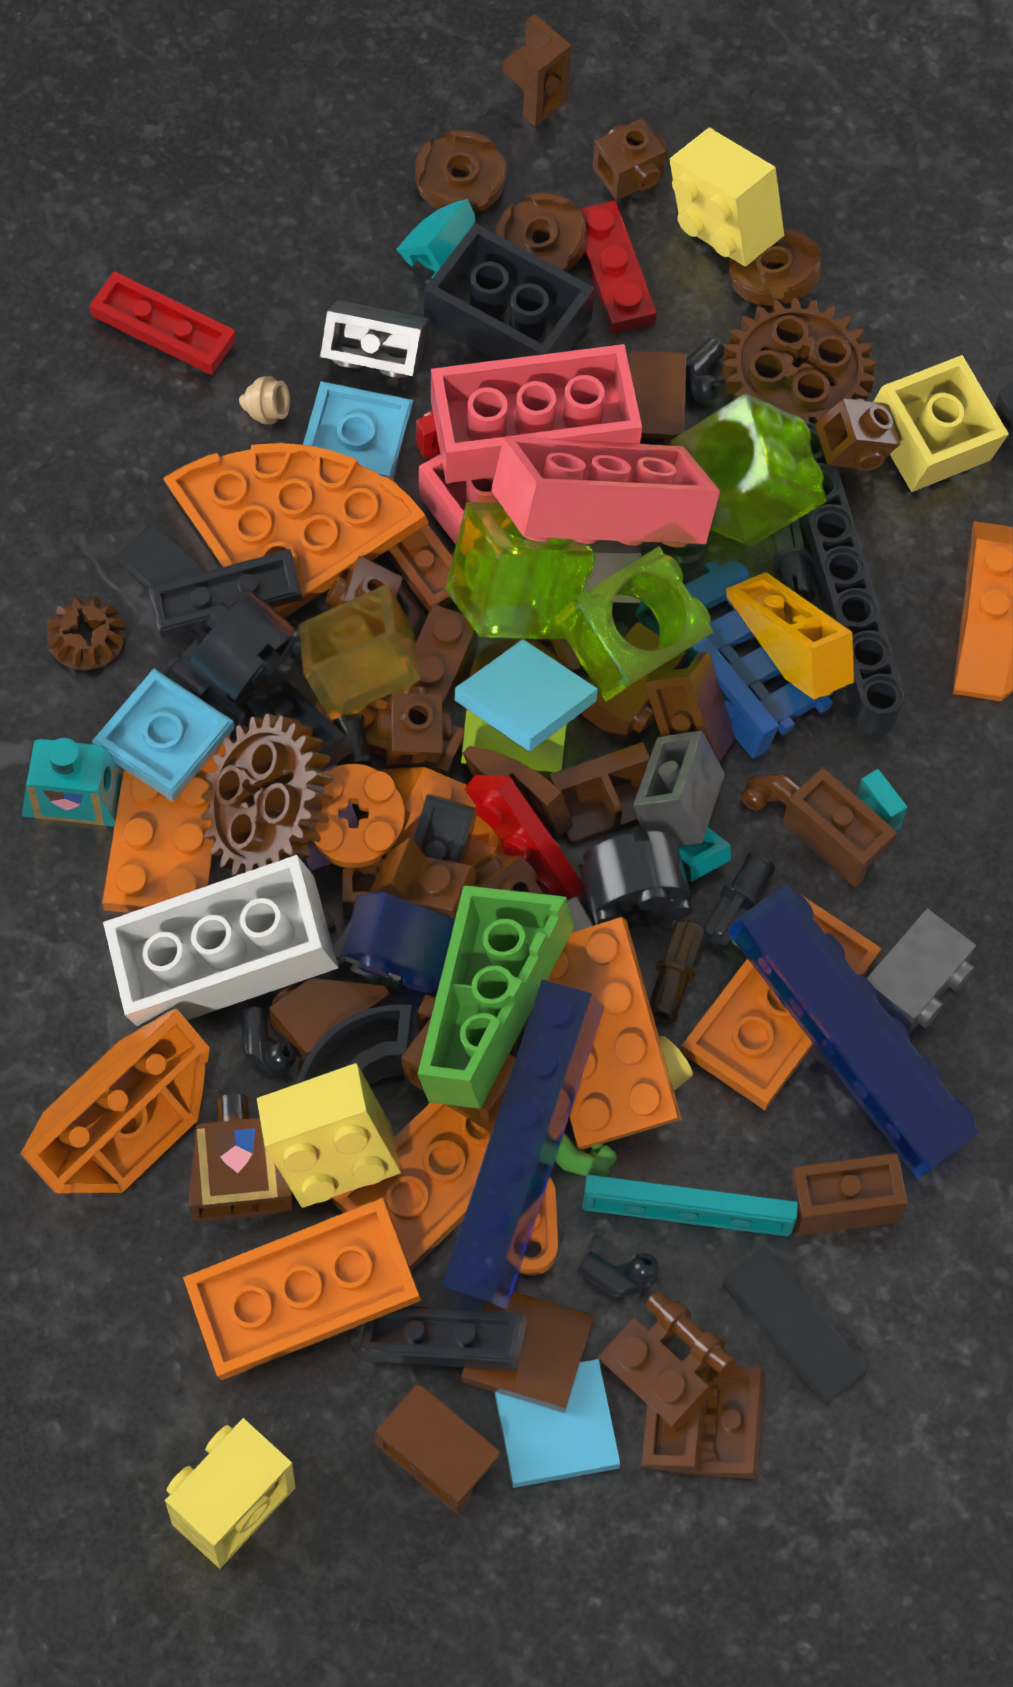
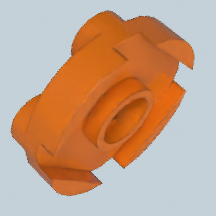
M345 764L334 767L329 771H324L323 773L333 775L334 778L333 781L324 786V793L331 795L333 801L322 805L321 812L327 815L329 821L328 823H317L315 829L319 833L321 840L320 842L309 840L311 846L313 844L315 849L323 854L326 860L337 866L360 868L374 864L382 859V856L389 852L393 845L395 846L402 834L405 811L401 794L388 774L366 765ZM348 804H358L359 810L366 811L368 814V818L360 819L357 828L348 827L347 819L339 818L338 816L339 811L347 810Z

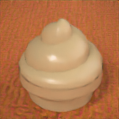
M263 376L257 378L253 384L247 387L245 394L240 396L239 403L257 422L274 424L278 419H284L287 416L290 408V394L287 385L283 381H276L271 376Z

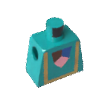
M68 738L34 740L22 817L115 827L123 776L108 749L101 745L75 743Z

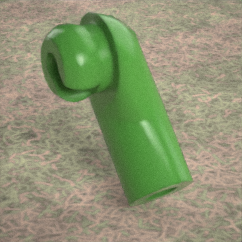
M552 1129L542 1138V1148L564 1171L582 1176L606 1177L610 1174L608 1169L617 1160L616 1153L607 1145L599 1144L593 1146L588 1153L580 1150L561 1129Z

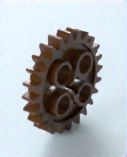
M793 298L790 309H784L778 300H774L772 313L769 314L764 308L758 306L756 307L754 320L743 316L740 330L732 329L729 344H725L721 373L722 377L727 378L725 393L735 394L733 401L734 409L748 406L745 419L747 422L761 417L763 419L761 431L766 432L775 424L779 426L780 438H785L789 429L797 424H816L843 398H859L867 401L875 380L873 374L876 360L870 359L872 344L861 343L864 330L860 328L849 331L851 321L849 315L837 321L833 318L835 313L834 306H830L824 313L817 312V300H812L807 309H801L798 299ZM783 339H788V340H791V341H793V342H795V343H787V342H783L782 340H783ZM823 359H831L836 361L837 363H829L824 361ZM760 374L772 375L774 378H765ZM802 394L814 395L816 398H807Z
M265 714L264 719L251 717L249 727L243 725L236 726L237 740L225 737L223 740L227 752L225 756L214 754L213 759L218 766L217 772L206 773V779L213 785L211 791H207L201 796L205 801H210V808L201 814V819L211 821L212 825L204 833V838L215 840L210 851L211 855L222 857L220 866L232 869V874L235 876L295 855L308 859L310 853L307 842L309 840L320 842L321 840L319 833L315 829L317 823H328L329 818L321 812L322 805L333 801L331 795L324 793V786L334 780L333 775L322 772V769L330 761V756L318 753L323 744L322 739L311 737L313 729L301 725L299 720L272 714Z

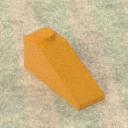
M767 572L726 588V596L783 677L815 700L819 697L828 696L835 690L854 683L853 636L849 629Z

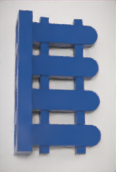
M713 560L705 564L703 569L705 575L682 587L676 580L666 587L661 581H658L645 588L635 616L642 625L686 653L683 669L688 668L698 653H710L735 738L749 756L754 759L768 751L777 730L784 735L793 729L795 723L792 720L814 707L820 713L830 709L833 703L830 698L834 692L828 696L813 700L791 683L772 694L768 692L762 683L781 672L763 647L754 650L742 658L733 649V647L754 635L727 598L726 588L748 580L749 572L739 562L732 561L719 566ZM727 600L734 610L710 622L703 612Z

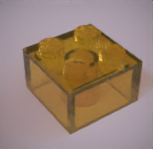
M388 584L298 624L304 676L330 720L342 715L356 714L362 711L369 703L391 693H403L407 687H411L414 683L422 680L413 628Z

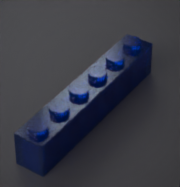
M784 884L738 917L727 933L916 1178L919 1179L979 1133L973 1124V1115L961 1100L953 1099L941 1083L942 1078L937 1067L928 1058L921 1057L911 1045L908 1031L902 1022L895 1016H889L876 1000L877 993L871 982L863 975L855 973L845 960V952L839 941L833 935L825 934L813 918V910L808 901L801 894L793 893L789 886Z
M543 979L541 981L442 1284L443 1288L455 1294L507 1310L604 1009V1005L592 993Z

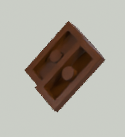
M469 746L462 752L472 777L475 775L510 776L540 821L558 838L573 826L562 792L542 775L515 759L488 749Z
M492 1285L483 1311L522 1313L527 1321L517 1371L464 1367L461 1382L565 1413L594 1315Z
M710 1366L700 1376V1379L714 1393L678 1432L647 1405L642 1466L649 1469L683 1474L758 1479L766 1378L764 1370L761 1367H733L728 1374L721 1376Z

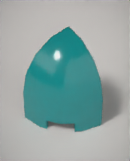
M468 199L453 202L437 210L411 231L396 249L408 264L413 267L418 261L426 268L435 272L432 278L435 276L475 223V215Z

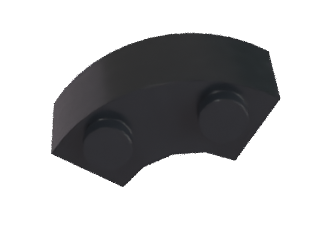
M396 1004L370 1008L356 1013L335 1025L316 1043L301 1068L297 1084L355 1063L359 1066L369 1085L385 1077L403 1076L401 1057L410 1046L412 1005Z

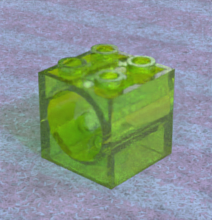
M746 393L671 440L672 446H684L720 490L710 530L751 547L827 502L822 487L823 473L814 460L809 444L811 433L806 423L800 417L789 414L770 403H765Z
M466 502L445 590L479 637L570 639L574 622L578 620L581 614V596L586 577L591 574L593 569V551L587 544L579 543L572 539L551 538L548 542L532 541L523 537L500 503Z
M660 547L655 548L579 595L553 617L606 702L714 633L709 625L710 616L707 609L700 600L690 596L682 583L683 574L679 565L671 556H665ZM627 595L635 597L648 605L653 611L660 627L657 650L647 651L636 648L622 638L612 618L614 596Z

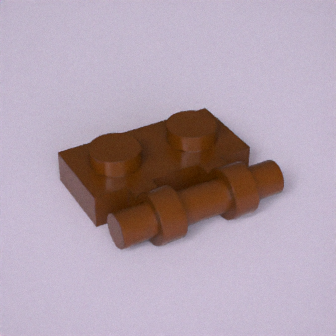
M657 1291L646 1302V1308L657 1317L656 1324L648 1331L633 1318L597 1358L678 1432L714 1393L700 1379V1376L710 1366L721 1376H724L733 1369L736 1359L724 1349L725 1342L711 1330L705 1332L690 1318L691 1311L680 1301H671L661 1291ZM676 1335L691 1348L690 1354L683 1361L666 1347Z

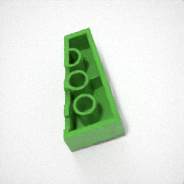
M463 886L418 1070V1077L429 1102L481 1109L575 928L566 897Z

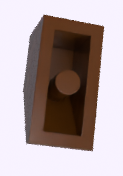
M310 978L299 987L296 984L286 987L274 998L272 1006L269 1008L271 1027L285 1044L289 1042L296 1050V1057L304 1064L316 1043L335 1025L356 1013L370 1008L390 1005V993L382 985Z

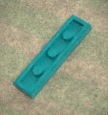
M593 1175L586 1176L582 1203L584 1211L785 1237L792 1233L798 1202Z

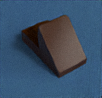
M407 838L385 855L367 899L373 904L456 919L463 886L474 887L478 874L471 865L426 857L413 839Z

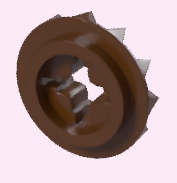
M75 596L72 603L64 607L57 606L55 615L51 621H47L49 649L58 661L70 668L91 670L102 667L111 662L120 653L125 642L124 620L117 613L114 604L109 606L102 603L97 596L92 600H81ZM84 619L85 622H88L90 628H97L92 631V646H87V642L83 640L81 634H75L79 631L78 624H80V620Z

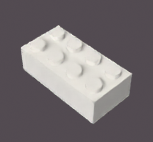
M297 855L103 922L124 1014L139 1029L173 1009H178L184 1018L189 1020L338 968L315 878Z

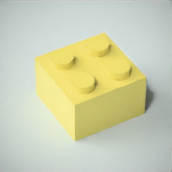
M711 128L706 129L670 158L673 177L672 187L675 191L678 208V222L688 235L700 238L713 246L720 255L730 257L745 267L784 236L775 166Z
M963 355L882 386L873 401L888 405L901 444L890 456L911 492L990 461L1009 435Z
M357 1063L257 1098L265 1148L302 1208L327 1201L332 1197L366 1185L376 1184L383 1179L401 1173L392 1126Z
M244 1418L233 1429L226 1425L219 1430L206 1447V1451L209 1453L208 1456L195 1469L191 1466L185 1467L167 1487V1492L170 1496L165 1500L172 1525L219 1569L296 1488L292 1462Z

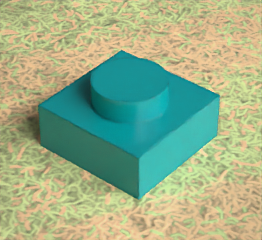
M877 769L862 778L857 797L896 831L901 828L908 807L880 770Z
M708 827L702 843L686 847L678 846L686 878L691 882L731 860L730 844Z

